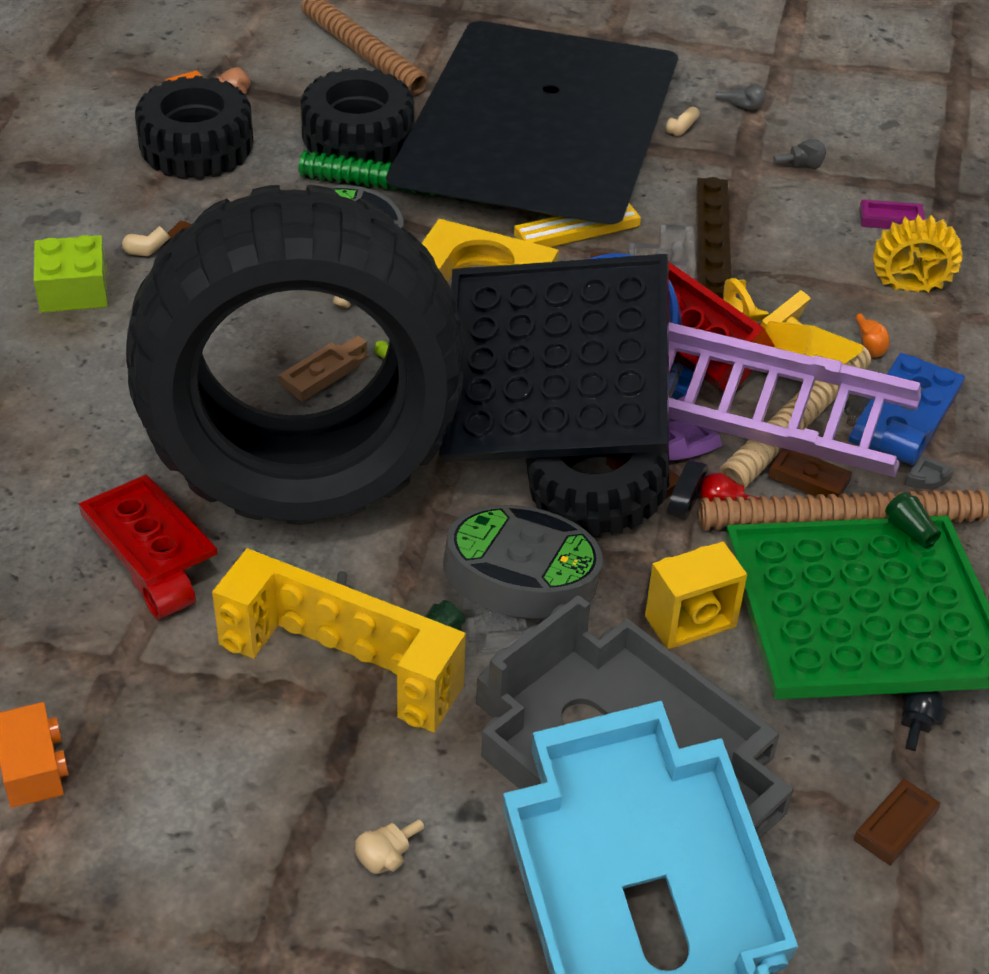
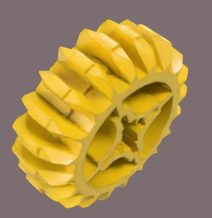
M918 214L915 220L909 221L904 216L902 224L899 225L892 222L891 230H882L881 238L876 239L874 253L872 254L875 273H877V276H880L883 285L891 284L894 290L899 288L915 292L926 290L929 293L933 287L942 289L944 281L952 282L953 273L959 272L960 262H962L963 258L961 240L956 235L953 226L947 227L944 219L935 222L933 216L930 215L926 220H922Z

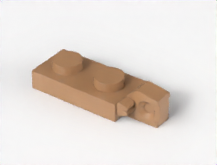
M357 335L343 345H335L331 342L279 374L280 386L301 402H304L355 370L368 357L367 341Z

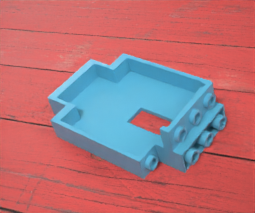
M662 701L532 733L531 751L541 784L503 793V813L550 974H771L789 966L788 961H791L798 948V944L722 738L679 749ZM666 878L688 945V957L681 967L672 971H663L653 967L646 960L623 889Z

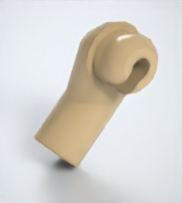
M158 226L148 236L126 235L122 246L124 251L130 255L148 257L171 237L161 226Z

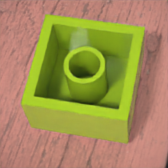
M81 235L70 238L34 240V286L40 313L108 307L107 265L102 235Z

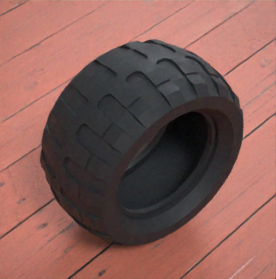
M280 185L263 186L252 189L250 196L239 198L232 202L226 198L205 209L187 229H180L155 258L150 273L142 281L134 297L127 332L126 362L130 396L143 427L147 428L146 431L161 461L170 471H179L188 482L189 489L199 497L210 503L220 501L234 508L235 514L260 521L263 518L287 520V524L301 525L314 523L316 519H326L334 516L345 518L365 511L366 505L375 502L381 497L390 498L400 492L410 483V476L416 468L421 465H428L440 449L447 424L453 421L464 378L463 358L465 341L454 295L427 248L404 227L400 228L395 224L388 214L374 204L361 198L354 201L339 196L332 188L317 185H307L306 190H280ZM291 290L317 291L342 298L365 311L383 329L389 338V345L386 356L376 375L367 386L351 399L336 407L318 413L283 415L263 411L244 403L228 392L217 381L210 371L202 352L218 325L236 309L259 297Z

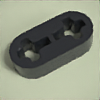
M692 459L687 461L672 492L668 506V515L684 520L688 518L700 494V486L706 477L707 464Z

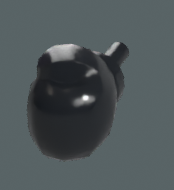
M939 691L904 693L901 724L910 727L905 749L916 751L920 731L929 733L932 723L942 724L944 722L947 709L943 707V696Z

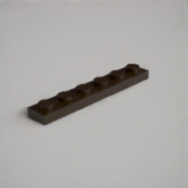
M716 177L697 178V278L700 284L724 300V284L727 279L731 278L728 180Z

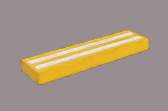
M629 203L623 220L616 224H602L555 216L514 226V236L516 239L554 247L639 227L641 217Z

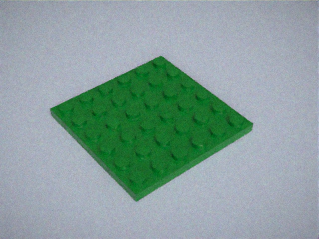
M930 516L936 528L941 532V536L928 548H923L913 538L890 524L888 518L727 525L725 538L728 548L747 573L743 598L774 700L989 689V602L949 516Z

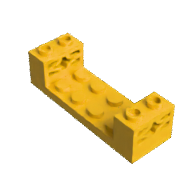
M246 548L212 591L219 645L223 646L226 650L254 659L277 627L280 626L290 633L300 634L318 641L325 647L335 648L353 655L362 662H370L388 669L397 675V718L404 720L410 726L421 727L435 733L464 687L465 632Z

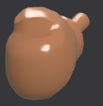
M239 67L230 68L216 77L221 82L227 81L232 83L234 87H238L245 95L251 86L248 74Z

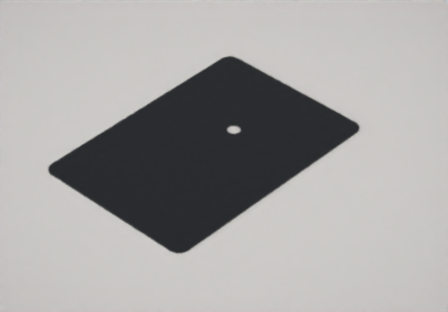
M485 21L471 22L467 25L386 175V182L396 188L602 224L619 223L623 220L678 62V55L672 51ZM546 86H554L559 89V92L549 94L545 93L542 89Z

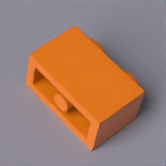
M44 702L0 712V766L11 808L64 795L61 777L69 776L64 750L55 752L54 743L62 742L57 716L48 718Z

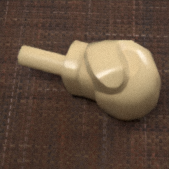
M418 819L401 830L394 823H390L375 831H366L356 839L354 852L359 861L371 873L394 872L405 862L402 854L409 849L407 839L422 831L424 824Z

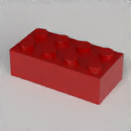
M669 262V281L674 288L681 308L683 326L770 347L775 346L761 325ZM679 351L675 355L676 359L692 371H695L699 356ZM710 359L704 379L724 394L734 365ZM744 368L738 387L751 374L752 369Z

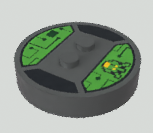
M519 505L486 506L468 511L459 516L448 530L443 557V570L446 578L464 597L486 609L501 614L532 619H547L557 606L567 604L577 595H580L590 603L596 594L603 564L601 548L596 540L582 527L557 514Z

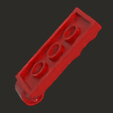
M147 474L78 503L82 517L131 572L134 586L143 595L145 603L155 619L161 620L196 602L193 587L183 570L217 555V548ZM165 549H171V550L166 551V552H160V551L165 550Z

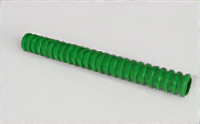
M304 150L299 158L298 171L302 178H306L308 175L310 179L318 177L321 181L327 178L329 182H333L336 179L338 183L346 181L349 185L355 182L357 186H361L363 183L366 187L374 185L376 189H379L381 186H383L384 190H389L390 187L393 191L402 189L393 187L386 182V175L392 166L391 162H387L384 165L382 161L374 163L373 160L369 159L365 162L363 158L356 161L354 157H350L348 160L346 156L337 158V155L332 154L328 157L327 153L319 155L318 152L314 151L310 154L308 150ZM402 189V192L407 193L408 190ZM411 190L412 194H416L417 192H419ZM420 192V194L424 196L427 194L424 192Z

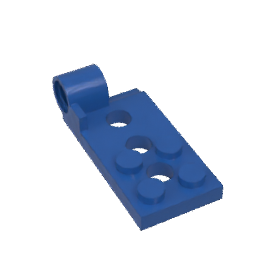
M900 352L886 375L919 382L924 390H921V399L917 410H907L901 406L884 402L869 449L894 455L898 461L914 466L919 456L923 455L962 388L965 376L948 368H942L920 360L915 356H909ZM874 399L869 401L858 418L848 442L860 445Z

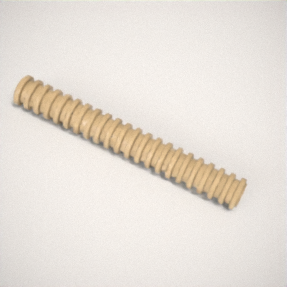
M863 347L862 352L845 365L866 369L870 366L871 355ZM815 380L799 426L800 430L807 428L836 399L840 386ZM800 391L767 423L788 428ZM748 440L721 466L720 473L729 476L736 483L744 485L745 489L777 458L783 448Z

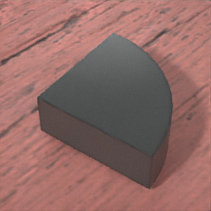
M920 455L909 472L905 485L918 489L940 487L952 478L954 468Z

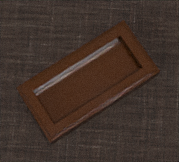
M903 779L856 831L853 840L891 866L938 812L941 803L906 779Z

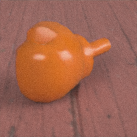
M857 314L855 319L859 324L862 345L869 351L872 359L882 357L890 347L888 330L879 322L872 319L866 320L863 314Z

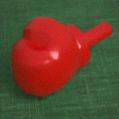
M712 473L706 476L700 486L701 497L708 498L709 501H712L714 497H719L721 501H724L725 497H731L733 501H735L736 497H743L744 500H747L748 496H751L744 494V485L736 483L723 473Z

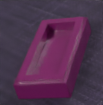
M861 200L859 207L861 227L890 229L892 222L900 225L903 223L904 216L909 221L915 220L918 214L922 220H925L923 204Z

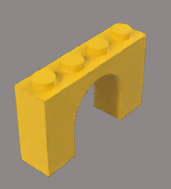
M438 219L422 242L434 258L435 264L447 282L452 277V269L475 265L501 266L556 262L559 258L558 249L443 219Z

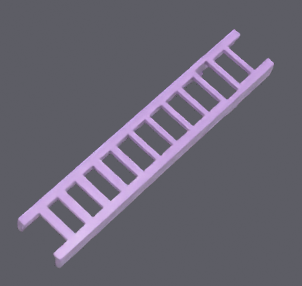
M669 322V372L677 351L699 356L684 402L669 398V419L883 475L896 476L899 467L897 457L870 450L869 447L884 402L917 410L921 399V386L919 382L845 365L841 361L816 355L811 357ZM710 359L734 365L718 410L695 405ZM744 368L768 373L753 419L729 413ZM779 376L803 382L788 428L763 422ZM815 380L840 386L823 437L818 436V431L804 428V430L799 429ZM849 394L874 399L859 446L834 440Z

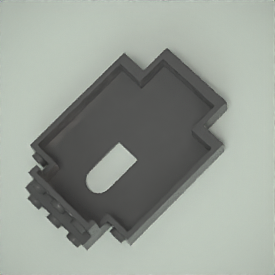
M577 595L567 604L557 606L547 619L537 626L529 627L521 638L511 646L498 650L492 657L490 665L479 674L477 678L476 704L493 717L482 731L481 757L519 789L541 784L531 751L532 733L565 725L562 720V713L566 708L576 704H585L606 715L662 701L679 749L722 738L759 840L788 812L794 789L765 767L774 758L780 733L628 618L617 627L607 629L600 639L595 637L588 631L590 603L580 595Z

